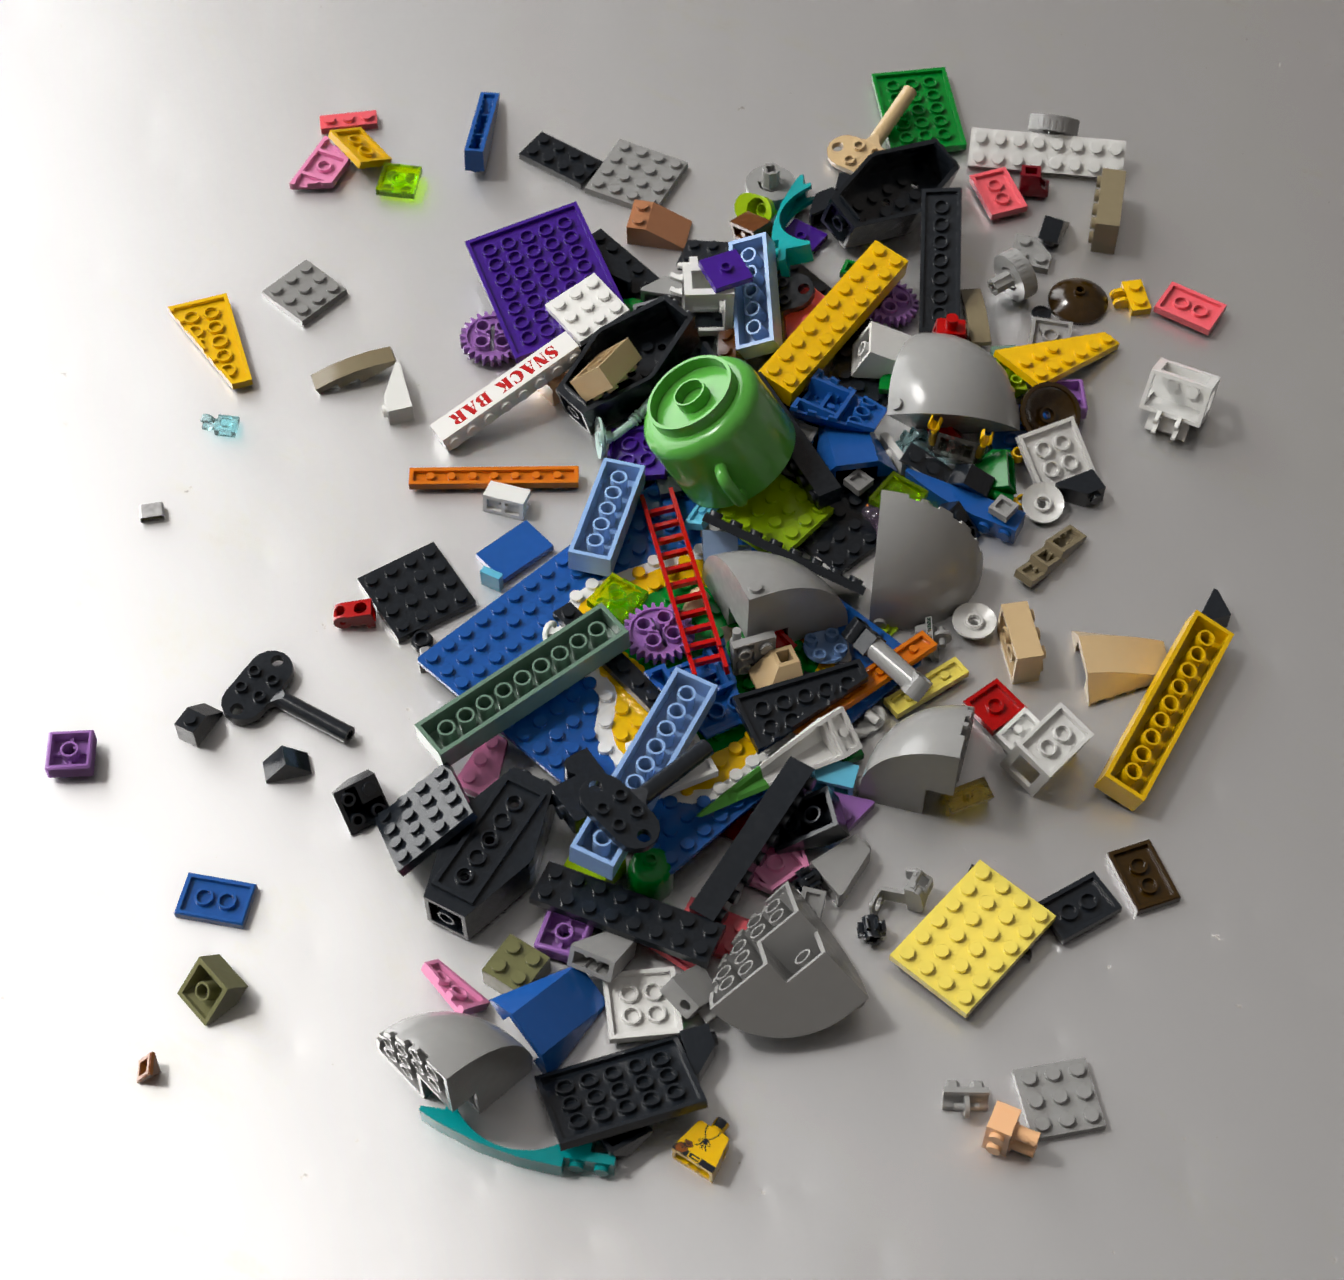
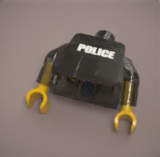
M934 415L931 416L927 425L930 429L927 448L934 454L935 458L952 465L979 464L983 460L988 446L992 444L994 432L990 436L984 435L985 429H983L980 435V443H975L940 433L938 430L941 427L943 418L940 417L937 422L933 419Z

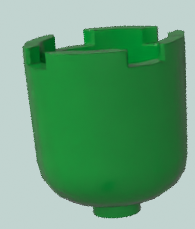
M652 848L644 853L632 855L628 866L627 886L629 890L658 901L665 900L674 889V874L670 875L671 865L667 863L664 850Z

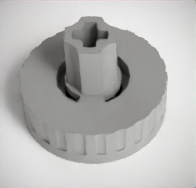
M1032 113L1030 114L1028 130L1034 133L1077 136L1080 121L1065 116Z
M775 163L765 164L749 173L746 178L745 193L768 197L773 201L775 210H779L783 199L796 180L793 174Z
M1010 248L994 258L993 263L996 276L987 281L992 294L996 296L1004 291L1015 302H1022L1036 294L1038 289L1036 274L1029 260L1021 251L1016 248Z

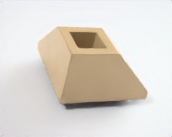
M792 645L770 650L748 670L755 689L803 675L800 661Z

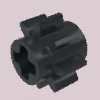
M807 866L795 872L798 878L793 883L800 894L803 886L822 890L819 885L823 883V878L816 868L810 869Z
M865 915L861 918V922L857 923L858 938H864V942L867 944L879 943L882 941V936H886L885 920L879 921L878 915Z

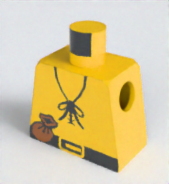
M717 1117L710 1126L699 1120L673 1145L672 1158L713 1183L729 1150L730 1139L724 1135L729 1127L728 1122L721 1117Z

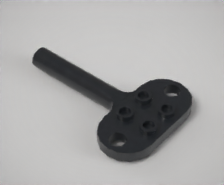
M791 273L789 277L777 276L783 343L787 339L785 316L807 308L815 297L812 280L801 273ZM809 288V291L807 293H800L801 289Z
M265 651L258 654L240 673L222 697L221 707L225 717L239 725L253 723L260 719L267 710L277 707L343 743H349L355 733L354 727L285 691L294 677V667L290 657L283 652ZM277 660L283 661V664L280 666L272 665ZM237 708L243 709V712L238 715L232 714L233 710Z
M702 739L636 789L628 788L614 776L607 774L594 775L588 778L581 786L579 792L580 807L619 848L634 854L644 853L654 847L660 834L659 820L647 805L714 754V750L709 742ZM598 786L601 788V791L593 793L589 790V787ZM641 834H646L650 837V840L642 842L637 837Z

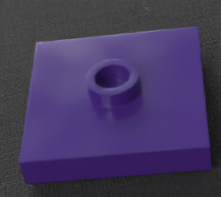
M796 218L785 228V232L790 236L810 241L813 254L828 239L827 233Z
M736 249L698 261L699 268L715 294L753 282V275Z

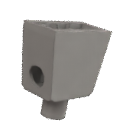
M695 965L672 977L660 989V992L686 1019L699 1014L705 1023L709 1024L718 1017L710 1010V993L715 990V986L712 984V980L704 967Z

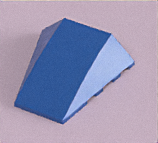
M820 368L812 376L808 391L804 397H797L790 406L789 411L793 418L829 428L860 432H874L887 413L886 407L867 396L860 397L856 394L857 390L852 387H848V389L839 384L840 380L831 377L830 379L824 375L825 371Z
M819 425L817 452L835 478L836 471L868 467L875 468L877 477L898 474L897 469L874 432L849 431Z
M724 638L720 640L730 674L725 675L721 661L695 667L698 677L718 685L715 702L698 730L706 740L743 724L732 702V697L740 693L737 689V681L735 675H733L731 660L727 654ZM717 646L704 648L703 654L693 659L718 654ZM688 661L669 669L663 663L644 671V675L662 691L675 667L691 673Z
M573 967L566 968L489 1000L503 1020L510 1017L538 1057L533 1061L542 1074L557 1070L605 1008L604 996L587 973Z

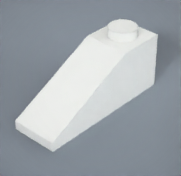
M399 361L394 364L384 394L385 405L381 406L384 418L388 417L390 425L414 420L412 403Z

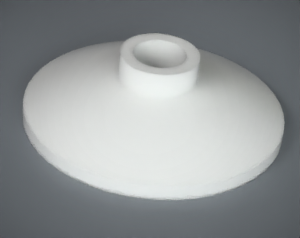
M1046 482L1034 483L1023 493L1021 501L1023 511L1034 522L1042 524L1051 523L1062 514L1064 498L1060 490L1054 485ZM1042 502L1045 508H1040L1038 503Z
M968 602L960 605L954 611L952 624L961 636L978 640L986 638L994 632L997 619L995 613L988 606L978 602Z

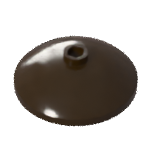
M1070 278L1062 280L1055 284L1048 294L1047 302L1052 314L1061 321L1073 322V325L1092 324L1100 320L1108 308V297L1105 291L1099 285L1087 279Z
M1043 382L1029 389L1024 395L1020 405V418L1027 432L1071 416L1074 417L1079 427L1081 420L1079 402L1075 395L1064 385L1056 382ZM1043 413L1047 415V419L1043 418Z

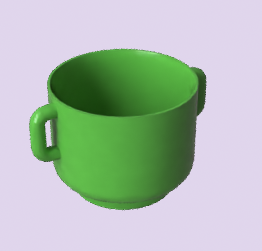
M701 355L685 360L672 368L659 380L652 390L644 420V436L650 450L688 498L695 504L706 508H725L733 505L744 507L748 499L763 491L780 475L787 465L795 446L796 434L791 419L757 372L745 361L735 357Z

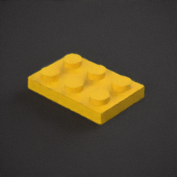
M361 127L329 131L328 137L359 169L391 164L392 158Z

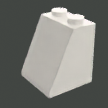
M871 321L852 345L851 376L855 378L880 379L883 375L892 374L901 348L912 336Z

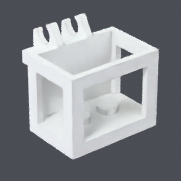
M689 256V262L677 263V268L682 269V274L672 272L670 279L682 283V288L671 286L669 292L681 297L682 308L685 311L689 310L691 312L722 313L723 327L698 328L699 336H718L719 331L731 329L733 327L734 288L715 294L698 266L697 256Z
M1161 357L1151 369L1139 408L1150 411L1144 428L1151 430V434L1159 431L1171 435L1170 440L1172 441L1176 439L1185 441L1190 425L1200 428L1207 418L1221 377Z
M1060 702L1041 721L1024 707L995 734L993 739L1004 748L1003 751L1007 755L999 765L1033 797L1082 749L1094 733ZM1020 755L1040 773L1032 784L1012 766Z

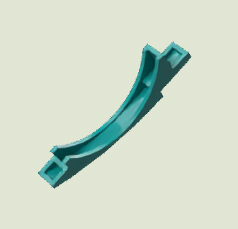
M804 174L799 175L779 207L773 224L771 239L775 242L777 271L780 270L781 275L785 277L790 276L791 265L814 261L810 241L795 238L785 232V228L790 220L801 210L811 205L814 200V196L808 197V191L812 189L811 183L806 184Z
M420 1105L421 1120L438 1132L479 1153L517 1167L563 1177L564 1168H568L573 1172L590 1171L598 1176L615 1175L616 1156L595 1153L596 1141L564 1151L560 1150L558 1144L537 1150L505 1148L478 1135L465 1122L458 1109L452 1112L447 1106L445 1109Z

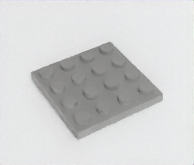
M619 139L585 186V193L631 210L634 199L655 202L662 206L688 169V162Z

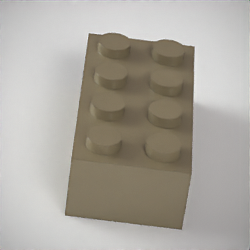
M1103 168L1102 176H1097L1096 187L1099 189L1095 190L1093 199L1097 203H1093L1091 214L1095 215V217H1091L1090 229H1093V231H1089L1088 243H1091V252L1114 254L1126 179V171Z

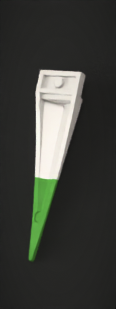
M837 707L823 717L816 719L700 811L696 817H703L769 789L790 756L816 770L845 759L863 748L844 707Z

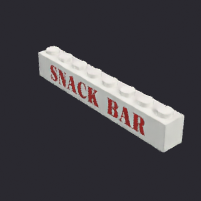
M564 331L432 423L430 427L436 438L448 452L457 448L465 440L477 434L485 426L493 423L498 417L510 411L518 403L526 400L531 394L543 388L548 382L570 368L581 353L579 345Z

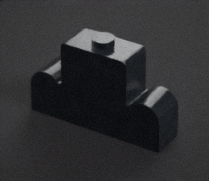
M588 748L566 758L564 762L565 781L552 787V804L555 807L556 814L560 820L564 819L574 834L579 832L587 818L579 803V792L582 784L594 775L606 774ZM591 786L589 790L593 793H598L601 791V788Z

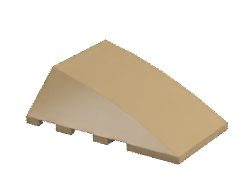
M1071 631L1075 651H1080L1086 674L1084 690L1088 706L1095 705L1097 701L1103 699L1106 701L1114 699L1119 694L1133 693L1135 689L1149 688L1167 655L1164 641Z

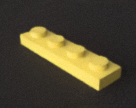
M953 657L924 675L933 684L919 702L911 699L900 689L886 697L883 704L896 719H899L967 678L969 671L956 657Z

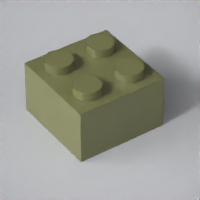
M510 933L483 967V982L500 994H504L548 976L551 972V962L549 956Z

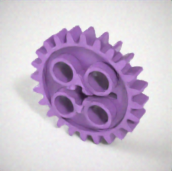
M899 281L866 320L871 318L873 322H879L881 325L885 323L888 327L894 324L896 328H898L899 323L903 326L906 325V322L911 323L912 319H915L919 308V300L916 299L917 294H912L913 289H906L907 284L901 285Z
M494 310L491 315L485 311L484 316L477 314V319L470 317V323H464L465 328H461L460 344L464 355L468 354L469 360L474 358L475 363L481 360L483 366L490 362V366L493 367L494 362L501 366V361L509 363V358L514 359ZM492 326H495L494 351H491Z
M652 602L650 608L644 604L642 611L635 608V614L629 613V619L624 620V627L629 631L631 645L628 649H630V655L636 654V660H640L643 657L645 658V664L649 660H653L654 665L658 661L666 664V660L669 659L670 662L674 663V657L682 659V653L686 654L671 604L667 608L664 607L663 602L660 603L659 607H656L655 603ZM692 618L681 620L683 628L694 626L692 625ZM695 634L686 636L688 644L695 641Z

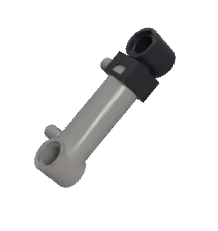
M854 616L841 633L843 638L851 643L863 656L871 659L911 699L919 702L933 683L926 676L915 670L886 644L885 639L873 631L860 618Z

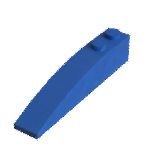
M481 92L464 149L466 171L484 172L495 129L500 93Z
M907 468L905 470L904 484L920 498L928 500L933 507L938 508L942 503L960 501L979 532L1014 544L1024 525L1025 512L1017 510L1005 523L988 513V508L994 500L913 469Z

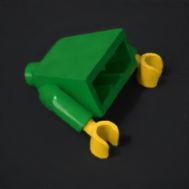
M1015 447L1012 451L1009 449L990 450L982 459L975 463L976 467L995 477V482L987 498L995 501L1002 494L1019 504L1018 510H1023L1022 504L1018 502L1019 500L1022 501L1023 494H1019L1017 497L1013 495L1017 494L1015 463L1019 464L1023 461L1019 447Z

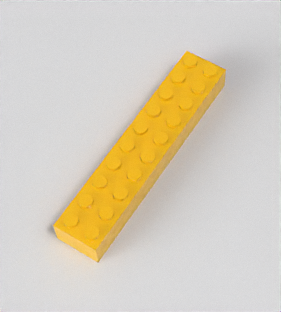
M875 240L761 367L758 372L764 375L782 403L789 407L792 405L796 398L810 384L811 378L817 369L820 368L822 370L899 283L905 276L908 265L907 259Z
M1198 610L1185 621L1094 785L1095 788L1132 812L1145 801L1231 642L1234 633Z

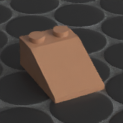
M634 199L626 227L627 244L683 251L688 241L692 221L655 202Z

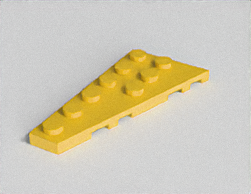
M227 293L168 307L171 316L232 389L253 385Z
M1106 332L998 349L995 350L993 357L1034 387L1043 382H1056L1117 350L1120 343Z

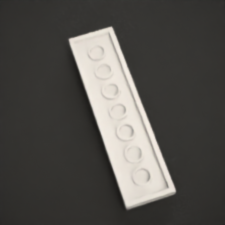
M972 127L967 167L987 169L1006 167L1009 171L1021 172L1022 165L1041 166L1042 174L1097 179L1098 175L1102 176L1103 168L1123 170L1126 141Z

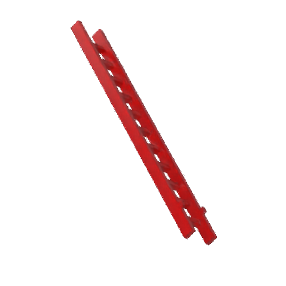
M673 487L669 488L672 504L648 510L644 494L639 495L691 674L697 676L695 667L719 661L722 662L725 675L730 674ZM671 512L676 514V519L652 524L651 517ZM676 526L680 527L681 533L656 538L655 531ZM684 540L686 547L661 553L659 546ZM684 555L689 556L690 562L665 568L663 560ZM693 569L694 577L674 582L669 581L668 575ZM698 585L699 591L677 597L673 595L672 590ZM702 599L704 607L679 613L678 604ZM707 614L709 622L683 628L681 620ZM712 630L714 638L688 644L687 635ZM717 646L718 654L698 659L692 658L691 651Z

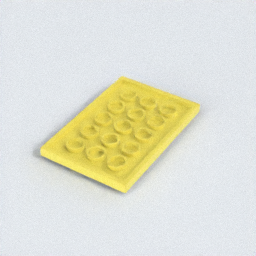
M979 860L889 955V960L966 1019L1056 919V915L983 861Z

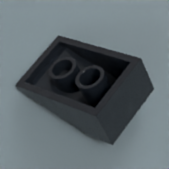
M828 786L805 795L801 808L799 810L795 809L791 815L792 820L786 829L783 828L779 833L780 837L774 849L778 855L828 846L849 837L850 834L839 797Z

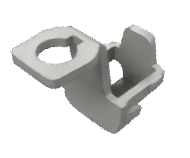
M907 868L905 874L909 882L905 886L904 891L887 887L878 889L869 904L870 914L877 915L882 908L884 900L904 903L907 905L908 910L921 913L933 888L932 877L920 869Z

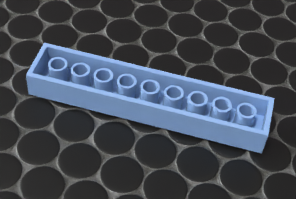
M675 667L612 776L619 779L628 788L636 789L686 752L715 702L718 685ZM661 795L647 805L651 811ZM587 816L570 845L569 861L612 881L628 852L619 848Z

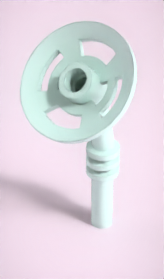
M649 397L638 410H634V413L631 414L632 417L629 416L626 423L612 433L611 431H606L601 418L596 417L595 444L599 459H603L607 444H611L612 441L617 440L642 422L641 419L645 418L644 415L647 412Z

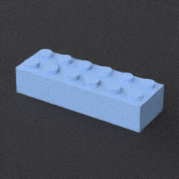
M766 232L728 242L729 251L736 249L753 275V282L734 288L736 351L745 360L774 353L783 344L775 242Z
M604 457L568 550L569 569L611 577L639 502V495H641L645 485L644 465Z

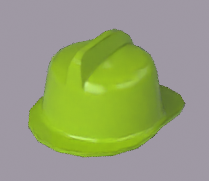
M743 193L737 197L734 204L736 216L749 211L771 221L775 214L778 213L771 199L758 194Z

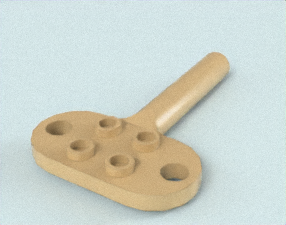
M908 85L903 87L869 138L860 139L851 135H842L834 138L827 148V157L831 166L847 174H852L868 155L875 151L884 150L881 147L917 95L916 90ZM836 147L843 148L841 151L833 150Z

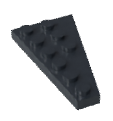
M856 659L732 697V702L759 755L868 682L869 675L861 660Z

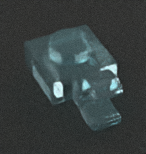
M202 414L200 420L203 422V430H214V434L217 436L233 438L236 437L240 423L238 416L218 414L217 419L209 414Z

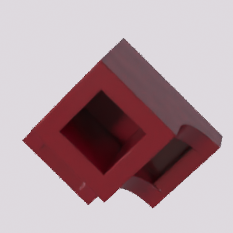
M1022 165L1019 178V191L1021 195L1048 198L1049 180L1041 176V166Z

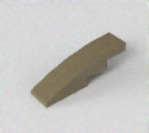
M961 289L960 298L963 304V315L967 325L969 341L978 346H991L989 322L981 289Z
M389 346L346 358L310 376L316 391L321 394L335 385L343 388L357 379L363 383L393 366L397 361L392 348Z
M1068 525L1047 539L1041 549L1031 554L1029 561L1016 569L1014 577L1028 587H1033L1065 561L1086 540L1087 536L1072 525Z

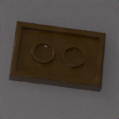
M1150 839L1106 854V859L1136 916L1180 902L1181 896Z

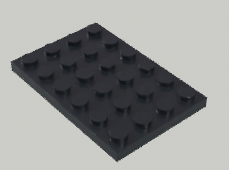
M677 1035L534 1076L535 1084L561 1151L708 1108L707 1099Z

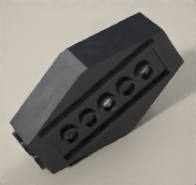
M937 138L875 151L867 156L830 198L820 220L844 249L872 243L875 240L881 241L906 235L912 232L921 221L922 189L949 188L960 166ZM882 201L887 202L889 205H884Z
M665 294L600 327L590 338L556 388L564 412L590 435L595 434L596 417L601 418L606 428L634 413L635 409L638 410L650 396L659 380L672 368L687 360L699 343V329L695 324L693 313L689 310L685 311L675 298L671 299ZM629 338L642 357L636 364L638 367L631 372L636 373L635 376L629 377V374H627L628 377L621 383H617L618 388L613 392L608 393L606 391L596 401L590 399L586 402L580 397L570 382L600 352ZM660 347H666L663 351L659 350Z
M513 766L470 801L478 818L438 849L423 896L429 921L469 940L532 887L538 875L556 813L555 807L552 804V787L554 785L549 780L540 779L526 769H519ZM514 802L519 804L516 808H512L510 805ZM492 838L494 843L487 844L486 840ZM463 875L469 876V879L466 881H462L460 878Z

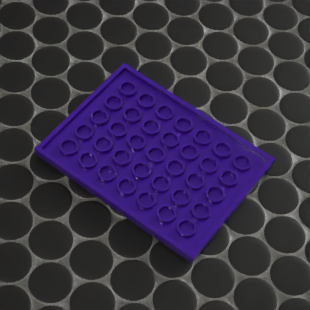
M577 202L465 241L466 248L516 363L523 361L565 331L546 310L545 304L593 273L624 303Z

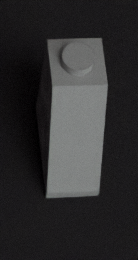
M857 833L811 861L810 869L816 868L823 878V883L820 886L824 891H827L828 896L837 907L844 903L870 861L871 847Z
M606 931L573 942L570 947L567 965L611 983L634 957L637 943Z

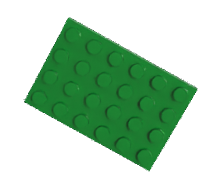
M945 67L871 74V81L881 119L905 85L913 87L917 93L887 137L888 148L937 138L944 145L947 152L966 150L967 143Z

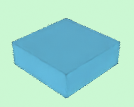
M483 566L480 570L481 584L501 592L504 588L503 574Z

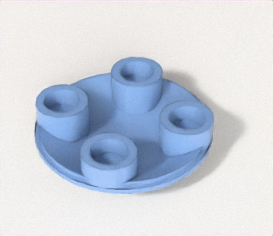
M828 628L806 634L803 650L806 656L816 663L833 664L841 661L846 656L848 644L837 629Z

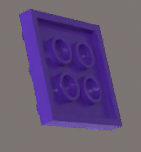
M634 426L620 438L609 444L607 458L644 465L645 481L667 479L668 471L650 450L645 440L644 426ZM617 427V428H612V429H611V433H612L613 431H615L616 429H618L619 427Z

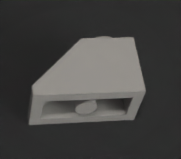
M664 276L641 288V300L645 302L666 294L671 295L672 298H675L681 304V297L670 293L669 289L671 286L682 288V283L670 279V276Z

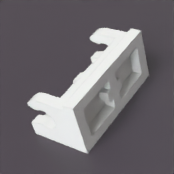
M490 481L483 493V511L524 520V516L530 506V503L527 501L530 498L531 490Z

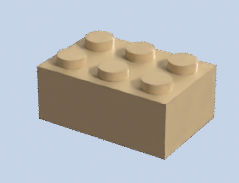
M626 338L600 352L570 383L586 402L590 399L596 401L604 395V392L611 393L617 389V383L619 384L628 377L627 374L638 367L636 364L642 357L629 338Z
M1027 601L1001 604L997 634L1012 684L1039 681L1040 672L1043 671V659L1046 658L1045 647L1039 641L1040 630L1034 624V611L1029 608Z

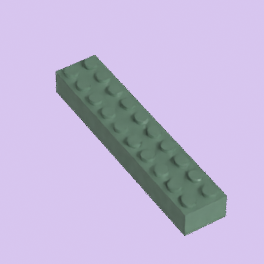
M600 603L416 723L414 726L419 741L440 766L446 762L453 765L631 647L629 631L603 603Z

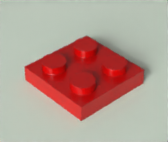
M997 678L963 701V705L975 708L974 718L992 736L997 734L1016 714L1026 707Z

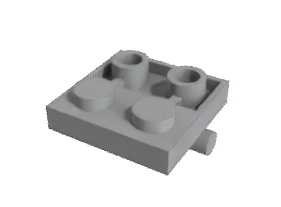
M733 628L729 643L733 675L747 674L748 670L770 650L776 649V635L773 630L742 638L741 628Z

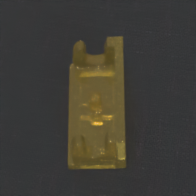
M981 777L955 787L953 796L941 794L938 802L940 806L945 805L947 810L945 815L948 817L956 812L988 802L994 798V795L985 777Z

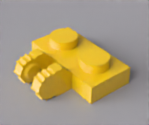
M1141 279L1122 281L1121 288H1115L1110 291L1109 295L1111 299H1114L1112 302L1114 308H1128L1131 316L1151 314L1152 308Z

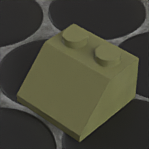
M220 954L200 956L177 994L205 1026H209L238 1004L248 985Z

